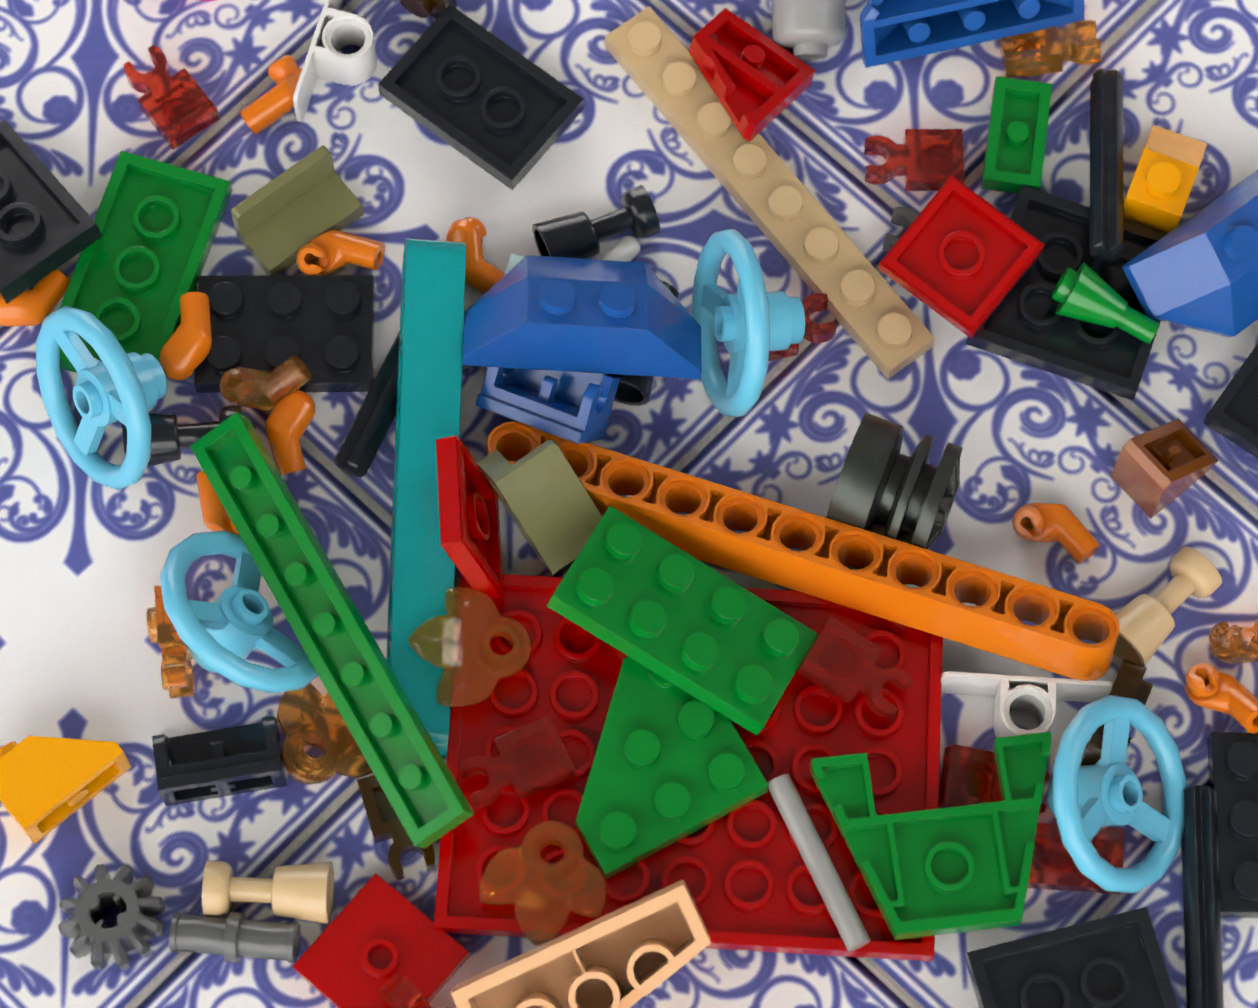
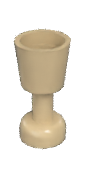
M1188 546L1182 547L1174 555L1169 565L1173 579L1154 598L1147 594H1140L1115 613L1120 624L1114 654L1122 661L1125 658L1145 667L1175 627L1171 614L1190 595L1197 598H1206L1221 586L1222 578L1217 568L1202 553Z
M208 860L205 864L202 883V909L204 916L221 917L230 911L232 902L272 903V912L275 916L324 924H329L331 921L334 898V868L332 862L277 866L274 870L273 878L234 877L232 867L225 861Z

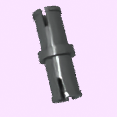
M175 912L170 924L169 949L174 953L181 951L224 955L226 962L239 963L242 957L288 961V963H295L299 953L300 925L297 922H291L290 924L246 920L244 913L230 912L228 918L182 914V912Z

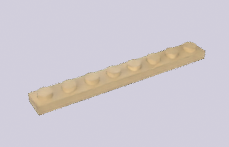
M650 6L605 36V48L887 379H890L933 347L935 337L764 138L758 134L749 142L741 136L688 50Z

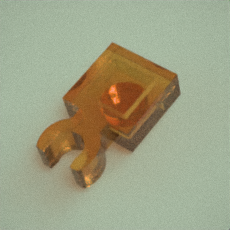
M1093 20L1077 21L1070 24L1067 28L1057 29L1056 26L1043 30L998 39L1006 78L1020 76L1036 77L1041 74L1063 72V61H1072L1082 65L1101 61V40L1096 39V21Z
M161 585L154 586L156 607L147 608V628L151 643H158L162 649V688L169 690V697L171 699L195 696L194 673L191 664L193 657L190 654L189 647L180 639L164 609Z

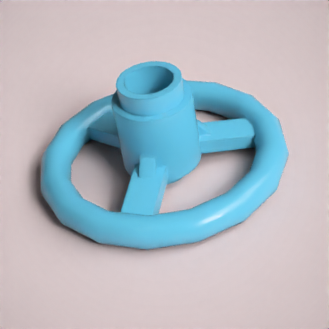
M735 229L714 232L700 253L693 284L692 316L701 325V381L708 399L722 415L741 417L749 413L761 395L768 370L769 351L787 350L790 344L801 343L805 332V313L803 304L798 297H788L783 291L766 292L763 272L754 249L740 232ZM727 254L731 257L739 276L737 293L727 294L717 286L721 264ZM716 339L718 342H723L727 351L731 353L728 382L721 368Z
M64 306L44 319L36 340V373L43 404L57 437L73 462L94 482L120 490L141 480L151 458V422L148 410L156 405L158 399L166 395V377L160 363L153 355L149 353L139 355L135 352L126 354L114 334L92 313ZM78 334L94 348L101 360L93 358ZM60 347L78 372L76 386L73 388V400L78 412L82 416L79 426L65 394L60 371ZM120 421L127 428V452L123 462L119 465L107 462L97 452L106 426Z
M228 531L193 533L171 548L160 574L164 609L180 639L189 647L190 654L198 665L207 671L221 674L237 685L267 693L301 690L319 676L305 650L273 628L272 612L267 601L258 593L261 572L240 535ZM219 554L236 559L232 587L225 589L214 603L189 600L187 598L185 577L191 563L201 556ZM254 649H261L286 667L273 669L247 662L245 659Z
M1107 695L1082 707L1062 734L1053 766V778L1050 781L1047 793L1048 805L1051 813L1057 820L1062 843L1077 868L1083 875L1106 891L1136 893L1160 880L1178 854L1185 827L1184 790L1187 787V781L1178 746L1164 722L1139 700ZM1104 724L1101 759L1095 765H1080L1087 742L1097 728ZM1130 725L1142 733L1155 755L1162 781L1163 815L1142 801L1143 792L1141 784L1133 770L1126 765ZM1128 824L1155 842L1143 861L1131 868L1114 867L1099 856L1091 840L1102 826Z

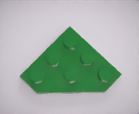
M627 656L623 659L576 818V828L604 878L607 880L768 792L769 785L729 718Z

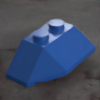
M869 0L860 13L863 63L868 68L1084 21V0Z
M1258 170L1122 266L1147 317L1225 337H1235L1258 320Z
M527 255L465 311L462 365L701 379V325L645 262Z

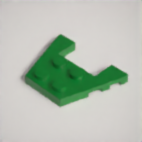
M1051 732L995 738L993 750L1002 801L904 813L876 814L867 753L811 759V775L895 940L1020 925L1035 846L1034 839L1039 809L1042 804L1045 786L1044 779L1047 761L1052 744Z

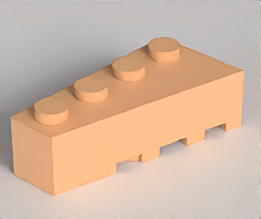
M684 879L456 984L451 991V995L457 1008H630L710 945V935Z

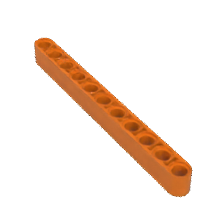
M521 422L502 423L495 427L488 436L487 455L497 449L511 465L517 461L509 460H520L544 442L553 440L561 449L602 517L608 507L612 506L698 560L1068 678L1084 681L1097 680L1106 674L1111 665L1120 624L1117 616L1108 607L1100 603L587 442L577 444ZM620 495H631V496H630V497H623V496H620ZM682 512V513H688V514H687V515H680V514H676V513ZM740 530L745 531V533H737L733 531ZM797 548L802 549L803 551H793L790 549ZM848 566L859 567L860 569H850ZM906 584L916 585V586H918L919 588H911V587H907V586H905V585H906ZM965 602H966V603H973V604H975V605H977V606H976V607L967 606V605H965V604H963V603H965ZM1021 621H1029L1036 625H1026ZM1080 640H1090L1096 644H1087Z

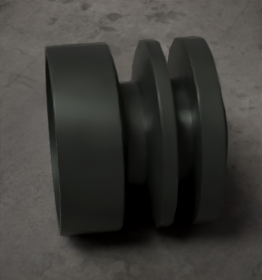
M865 413L845 459L826 518L870 531L875 520L886 524L884 536L899 540L902 530L913 533L910 544L929 549L941 536L960 484V457L963 447L948 442L938 467L928 464L927 461L933 446L934 437L925 434L911 457L900 453L903 440V426Z

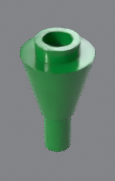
M1085 262L1077 271L1067 267L1051 296L1052 299L1059 302L1055 314L1109 328L1118 327L1147 344L1152 341L1160 326V323L1127 306L1128 302Z

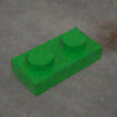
M996 76L993 86L981 189L1019 194L1022 185L1040 190L1053 84Z

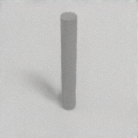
M783 774L768 782V789L848 952L863 947L871 940L789 774Z

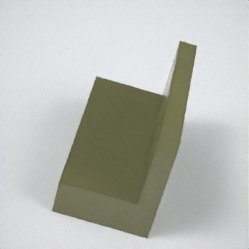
M322 145L234 206L231 214L238 240L267 275H279L296 263L297 253L303 245L310 243L312 239L327 231H342L362 217L364 210L362 203L335 173L332 154L325 145Z
M553 440L544 442L512 465L497 449L477 462L533 552L553 574L576 559L601 520L602 515L561 449Z

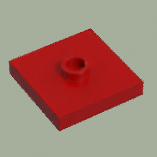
M951 175L880 261L878 269L972 339L1041 254L1045 244Z
M456 435L436 439L441 546L482 602L501 598L504 589L498 495L461 439H458Z
M375 873L292 967L299 976L337 1008H425L467 961L470 955L464 947L444 930H434V922Z

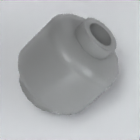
M771 0L773 38L781 47L793 50V55L798 59L818 60L826 58L827 48L834 47L845 39V0Z

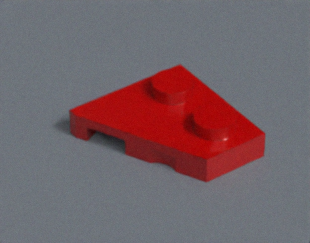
M726 8L693 36L688 50L741 136L749 142L810 86L816 71Z

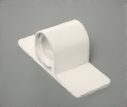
M325 0L294 92L293 104L296 120L302 122L305 117L317 78L343 85H358L371 78L376 70L377 56L371 25L364 18L356 14L340 11L343 0ZM348 45H355L361 48L353 54L338 52L341 48Z
M944 672L940 678V683H942L941 693L994 696L993 727L996 738L1049 732L1056 714V700L1092 703L1109 695L1113 687V683L1109 681H1084L1078 679L967 672ZM1019 708L1027 709L1035 714L1039 727L1031 730L1021 729L1012 722L1009 712Z

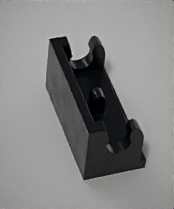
M275 716L263 717V722L170 738L165 736V734L152 736L157 786L165 806L287 786L277 718Z

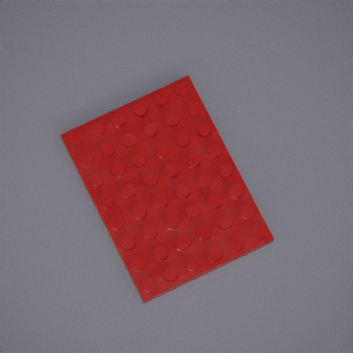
M461 574L446 765L473 810L474 815L441 837L434 930H444L446 933L555 939L684 879L710 935L711 944L706 947L709 949L915 961L933 960L935 935L894 939L811 775L810 762L811 759L867 753L877 815L938 809L942 690L940 678L942 675L943 637L795 590L745 588L818 633L760 733L756 736L731 720L767 783L778 776L789 774L871 940L863 947L848 952L769 789L765 794L606 880L576 828V818L623 659L627 655L547 607L549 600L564 577L503 574L504 593H502V597L482 602Z

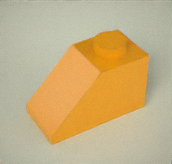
M1153 125L1124 201V219L1166 233H1170L1177 228L1207 143Z
M29 735L18 744L13 741L0 748V803L35 845L132 767L124 751L116 742Z

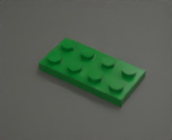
M121 151L94 218L102 237L81 252L60 308L70 306L92 313L114 334L126 354L130 352H135L139 355L149 353L160 363L162 347L181 324L180 297L185 293L195 292L198 276L202 274L232 194L230 181ZM78 334L93 358L101 360L94 348ZM60 347V368L78 373Z
M609 506L547 604V607L756 736L765 726L818 634L612 506Z

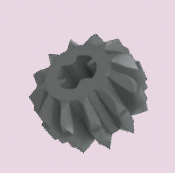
M97 864L94 871L97 882L89 885L84 878L77 876L72 881V884L81 895L80 898L66 897L61 899L60 908L72 917L65 919L58 925L59 932L63 937L75 938L69 948L75 958L79 959L91 953V965L94 969L103 970L111 954H113L120 970H127L130 967L128 951L135 948L140 956L148 958L152 954V950L146 940L143 939L144 936H163L165 931L164 925L152 917L162 913L166 906L162 897L149 896L155 886L149 876L140 877L133 882L131 866L122 864L117 870L114 879H111L105 865ZM117 906L121 912L117 915L118 925L113 928H107L103 922L108 916L107 909Z

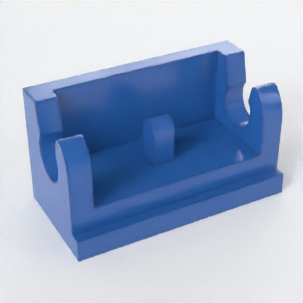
M488 367L481 394H478L475 406L574 443L582 444L604 438L620 377L603 373Z

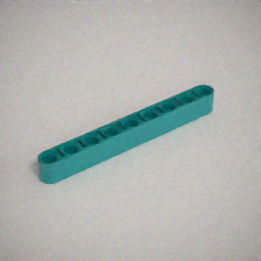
M406 238L401 284L386 660L442 757H446L450 720L455 564L442 548L440 540L436 439L454 435L458 439L460 437L466 245L463 242Z

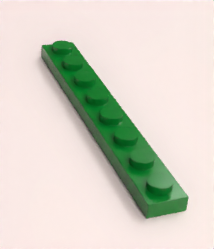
M236 412L191 445L190 448L415 847L425 849L474 815V812L248 417Z

